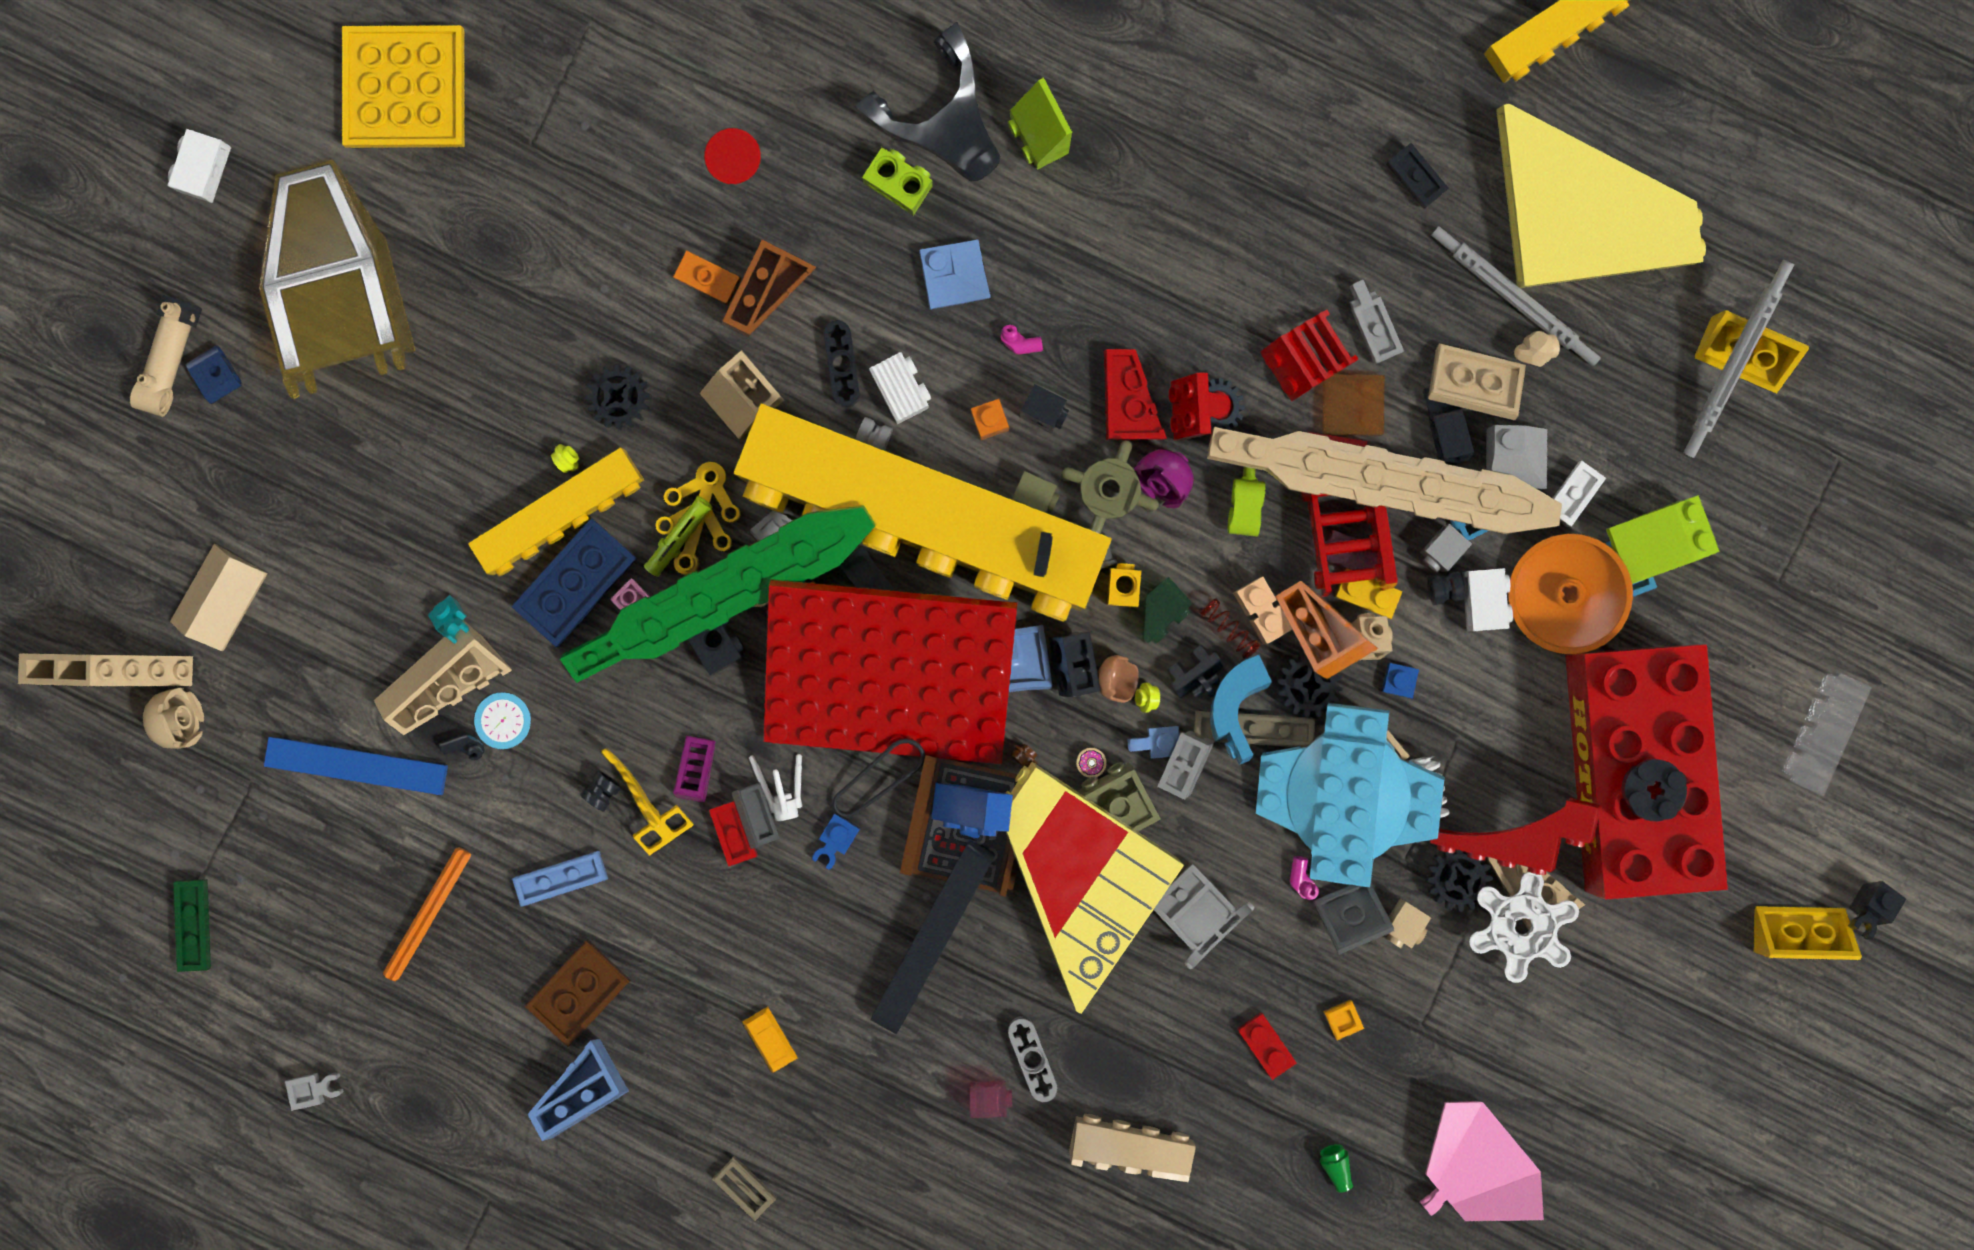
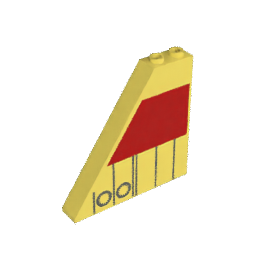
M1031 762L1028 767L1024 766L1019 771L1015 779L1017 784L1011 793L1009 791L1006 792V794L1013 795L1009 832L1006 831V834L1070 999L1076 1011L1082 1014L1184 865L1177 857Z

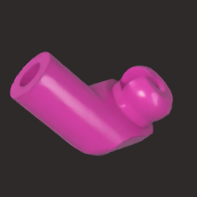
M1294 856L1290 884L1302 898L1313 900L1318 896L1319 889L1306 874L1308 858Z

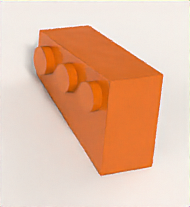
M1299 581L1275 596L1314 671L1322 677L1328 679L1379 649L1304 582Z

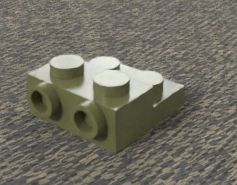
M1123 762L1112 765L1108 769V775L1100 779L1096 776L1088 778L1081 784L1082 789L1077 791L1136 831H1140L1161 819L1130 763L1124 765Z

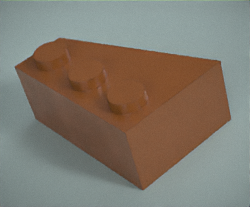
M761 240L721 324L749 337L816 267Z

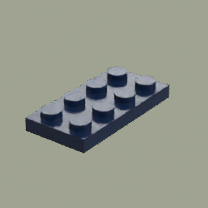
M591 518L511 607L555 647H558L638 558L595 519Z

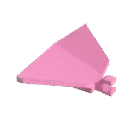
M1482 1101L1445 1102L1425 1172L1437 1188L1420 1201L1431 1216L1434 1215L1447 1200L1465 1221L1544 1220L1541 1171Z

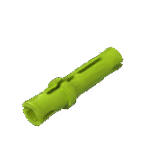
M700 496L696 497L693 504L679 519L665 539L661 538L658 542L659 547L648 562L644 564V568L649 573L659 577L672 558L679 556L681 553L680 548L695 531L706 514L711 511V504ZM694 516V519H693V520L691 521V523L687 526V528L684 530V532H683V533H680L681 530L684 528V526H685V525L688 523V521L691 519V517ZM675 540L676 542L673 544V546L670 548V550L666 553V555H665L664 557H662L663 553L667 550V548L670 546V544Z

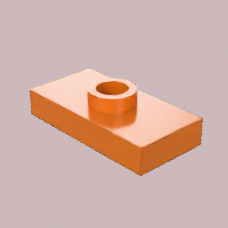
M687 250L673 276L674 279L728 305L741 280L739 276Z

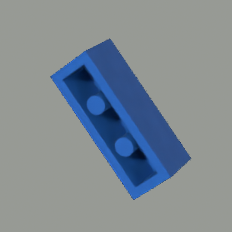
M935 783L932 819L943 821V827L956 828L965 832H978V835L996 836V831L1009 832L1013 795L964 785Z

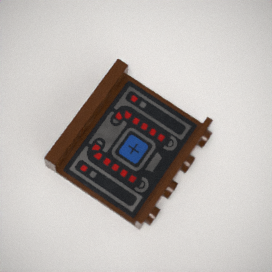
M925 755L900 874L909 876L916 874L947 881L965 846L971 840L996 854L978 888L998 892L1000 896L1006 897L1007 890L1013 891L1016 873L1011 872L1013 861H1017L1006 831H996V836L978 835V832H965L956 828L943 827V821L932 819L935 783L957 784L1006 793L1007 791L1011 793L1017 784L1015 779L1018 774Z

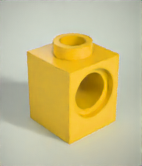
M1117 563V569H1110L1107 605L1139 606L1141 571L1135 570V565ZM1119 577H1128L1132 581V589L1129 593L1124 594L1117 590L1116 582Z

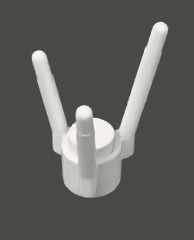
M751 755L749 760L758 782L761 783L770 812L774 813L775 821L798 817L797 808L802 807L800 797L802 755H796L794 798H792L791 793L784 794L779 771L777 769L773 770L777 791L774 800L755 757Z

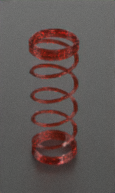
M1214 598L1200 612V615L1204 617L1212 608L1216 606L1215 610L1207 620V622L1209 623L1218 618L1219 616L1227 613V616L1225 617L1221 625L1218 627L1217 632H1221L1225 628L1237 622L1235 628L1227 638L1226 642H1230L1239 635L1247 632L1244 639L1241 641V643L1236 649V652H1239L1248 645L1254 643V645L1251 646L1242 655V658L1244 660H1247L1260 648V642H1258V640H1253L1244 645L1243 647H1241V645L1248 636V630H1244L1231 638V636L1233 635V633L1239 625V621H1233L1225 627L1221 628L1227 620L1230 611H1224L1219 615L1215 616L1214 618H1212V616L1215 614L1220 605V601L1217 600V598Z

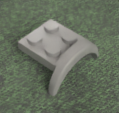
M1193 864L1172 882L1154 908V911L1193 950L1185 960V965L1189 969H1193L1234 927L1254 910V906L1248 901L1235 908Z

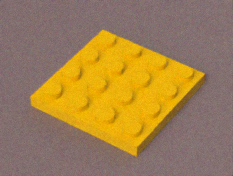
M461 25L342 26V145L345 148L465 147L464 28Z

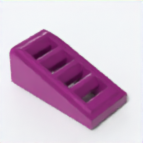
M686 736L673 791L675 797L705 802L716 741ZM691 747L707 750L706 755L692 753ZM689 759L702 761L704 765L702 767L688 764ZM687 771L701 774V779L686 776ZM684 785H696L699 788L698 791L684 789Z

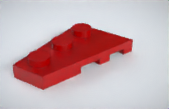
M1106 349L1104 351L1106 440L1167 439L1164 428H1161L1155 403L1152 402L1148 391V383L1136 349Z

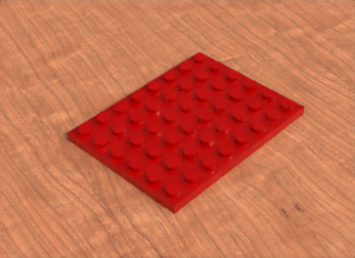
M770 580L764 742L882 753L892 743L900 739H911L918 742L924 749L925 755L940 759L1002 764L1018 602ZM909 743L900 744L888 753L921 757L918 748Z

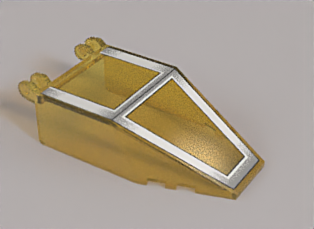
M329 160L275 175L259 289L282 372L283 383L289 396L292 399L300 396L297 382H305V387L310 394L317 393L313 370L374 354L379 374H388V367L383 351L391 350L393 362L397 370L405 369L404 351L413 353L415 352V346L385 236L374 223L371 215L355 194L354 189L334 160Z

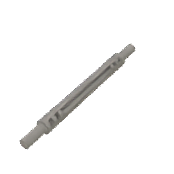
M1439 226L1432 233L1431 236L1453 253L1452 257L1459 261L1548 335H1555L1559 344L1565 349H1572L1591 366L1597 364L1601 357L1581 342L1578 334L1552 315L1467 244H1460Z
M1782 260L1770 286L1764 288L1694 424L1697 427L1683 452L1684 454L1694 458L1707 432H1711L1783 295L1780 292L1795 264Z

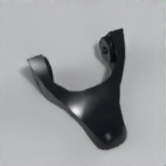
M955 22L934 40V44L939 50V55L945 58L953 67L957 66L961 72L959 89L949 104L931 119L919 124L892 121L894 117L888 108L887 101L880 98L874 90L855 107L892 139L921 147L945 161L967 180L979 181L998 166L1000 154L988 135L980 117L975 94L971 55L958 22Z

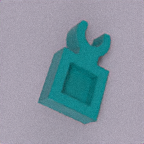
M451 595L442 602H439L428 614L436 630L454 644L457 642L455 635L459 630L462 629L465 633L469 631L468 625L462 621L466 615L458 601Z

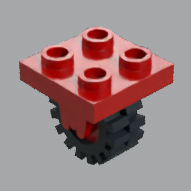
M1195 373L1171 381L1169 400L1172 403L1173 416L1171 417L1170 427L1174 433V440H1188L1211 434L1214 427L1227 430L1235 428L1238 425L1236 421L1242 420L1243 417L1239 412L1245 408V405H1239V401L1244 400L1243 396L1235 394L1239 391L1238 387H1231L1232 382L1229 380L1223 382L1224 379L1222 378L1208 381V373Z

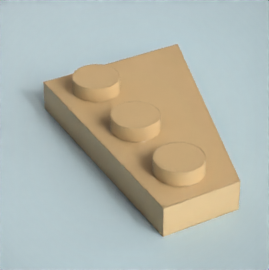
M1486 857L1507 895L1510 897L1517 894L1520 889V880L1528 872V867L1516 864L1515 868L1505 867L1497 864L1498 859ZM1547 872L1546 875H1541L1544 880L1541 895L1546 903L1555 905L1569 900L1574 902L1578 909L1585 906L1583 902L1571 894ZM1522 918V920H1523V922L1525 923L1526 927H1527L1528 930L1530 931V929H1531V922H1530V920H1529V919H1526V918Z

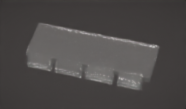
M1825 673L1817 693L1827 698L1825 701L1814 698L1805 720L1815 725L1813 728L1802 725L1793 747L1803 752L1801 756L1791 752L1782 771L1792 776L1790 782L1821 796L1825 795L1872 687L1842 673H1837L1836 676Z

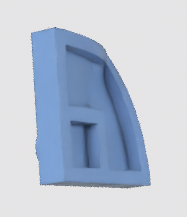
M979 240L919 250L930 310L991 298Z
M1043 625L1015 629L1009 692L1052 689Z

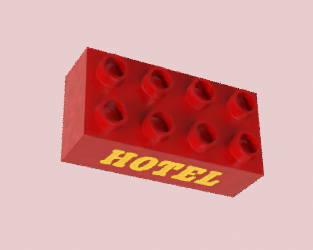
M1707 644L1565 654L1577 799L1601 805L1594 841L1591 844L1585 843V846L1581 847L1585 892L1607 900L1728 890ZM1660 759L1670 762L1685 775L1687 780V797L1683 807L1674 818L1654 822L1641 819L1632 814L1621 793L1623 778L1632 766H1636L1638 763L1643 762V760ZM1655 781L1653 786L1648 785L1647 791L1651 793L1652 799H1655L1656 795L1661 794L1657 781Z

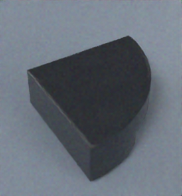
M1041 532L1034 576L1044 577L1047 573L1053 540L1052 533Z

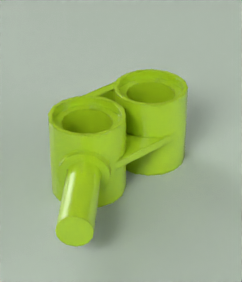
M1244 466L1243 477L1241 479H1234L1231 504L1234 507H1230L1228 534L1256 537L1259 535L1261 508L1263 507L1265 497V481H1258L1255 477L1254 468Z

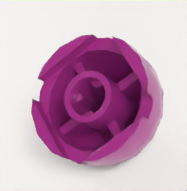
M1158 449L1147 454L1134 467V471H1137L1136 474L1140 481L1141 490L1151 498L1156 499L1157 496L1165 501L1162 506L1175 509L1180 507L1192 490L1194 482L1192 469L1188 464V459L1180 452Z

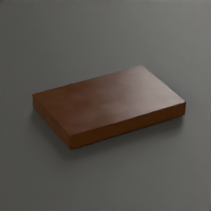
M586 940L524 1007L569 1047L631 980L589 940Z

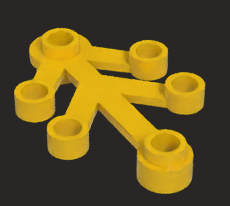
M715 462L702 464L696 472L695 479L677 489L669 488L664 493V500L670 506L680 505L683 498L699 490V496L709 503L712 494H714L722 507L721 515L725 521L734 523L740 518L739 508L733 505L723 487L726 481V473L722 466ZM709 471H713L716 474L713 482H707L705 479V475ZM671 492H677L679 495L678 500L674 503H671L668 499ZM690 506L670 517H660L656 521V530L660 534L668 535ZM729 508L736 510V516L733 519L726 517V511ZM712 509L687 539L683 552L674 559L675 569L683 575H688L698 570L699 559L695 553L704 522L714 538L713 545L717 550L727 551L732 546L731 537L724 533ZM668 520L670 522V529L668 531L661 530L660 524L662 521ZM720 537H726L728 540V544L724 548H720L717 544ZM684 557H688L691 560V565L688 568H683L680 564Z

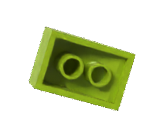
M1042 78L1010 110L1011 120L1008 121L1009 128L1014 137L1020 136L1024 144L1021 150L1028 164L1034 163L1037 170L1069 154L1072 131L1045 79Z
M1699 495L1677 501L1606 529L1613 550L1618 553L1628 568L1632 584L1720 552Z

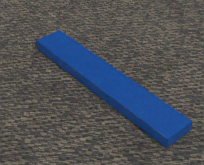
M278 737L268 738L264 767L436 795H443L448 769V765Z

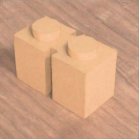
M1264 577L1252 581L1233 593L1246 616L1254 613L1258 616V618L1250 620V623L1262 644H1268L1292 630L1280 605L1273 607L1272 603L1276 601V598Z

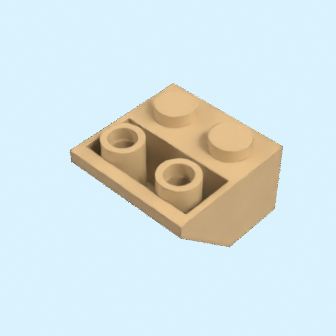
M742 350L720 368L700 392V395L738 439L751 429L760 404L775 409L784 401Z

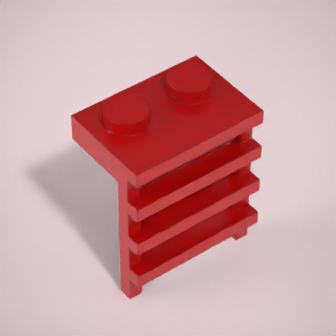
M1328 310L1319 313L1290 332L1280 336L1260 351L1266 365L1272 370L1281 384L1282 390L1288 395L1291 402L1359 360L1357 355L1350 357L1327 321L1326 317L1330 315ZM1314 324H1315V325L1317 326V328L1319 329L1320 333L1322 334V336H1323L1324 339L1326 340L1327 344L1329 345V347L1331 348V350H1332L1333 353L1335 354V356H1336V358L1338 359V361L1340 362V364H1338L1337 361L1335 360V358L1333 357L1332 353L1330 352V350L1328 349V347H1327L1326 344L1324 343L1323 339L1321 338V336H1320L1319 333L1317 332L1316 328L1314 327ZM1302 331H1303V333L1305 334V336L1307 337V339L1309 340L1310 344L1312 345V347L1314 348V350L1316 351V353L1318 354V356H1319V358L1321 359V361L1323 362V364L1325 365V367H1326V369L1328 370V372L1325 371V369L1323 368V366H1322L1321 363L1319 362L1318 358L1316 357V355H1315L1314 352L1312 351L1311 347L1309 346V344H1308L1307 341L1305 340L1304 336H1303L1302 333H1301Z

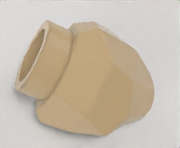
M1535 331L1526 336L1523 343L1515 348V358L1523 363L1541 367L1551 358L1558 356L1560 351L1559 341L1553 334L1548 335L1543 331Z

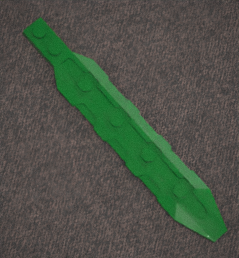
M864 505L806 513L779 527L777 532L750 546L744 545L729 553L727 558L700 572L694 571L678 579L676 584L651 597L645 596L622 608L609 631L564 653L560 660L575 682L578 683L623 659H655L679 647V643L707 629L713 630L738 613L756 604L762 605L768 602L770 580L802 582L808 578L812 580L840 566L872 531L876 524Z

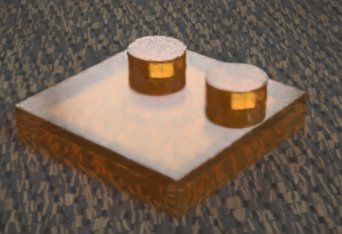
M1335 374L1323 381L1322 434L1384 435L1385 375Z

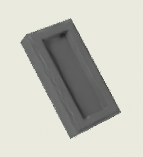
M760 782L731 792L751 849L779 839Z

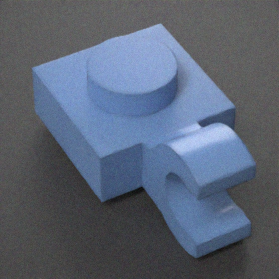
M1179 727L1147 728L1148 737L1127 739L1128 751L1130 752L1149 750L1150 758L1171 757L1179 739Z

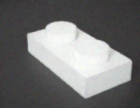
M1583 461L1578 462L1553 497V499L1562 503L1560 522L1567 527H1571L1606 479Z

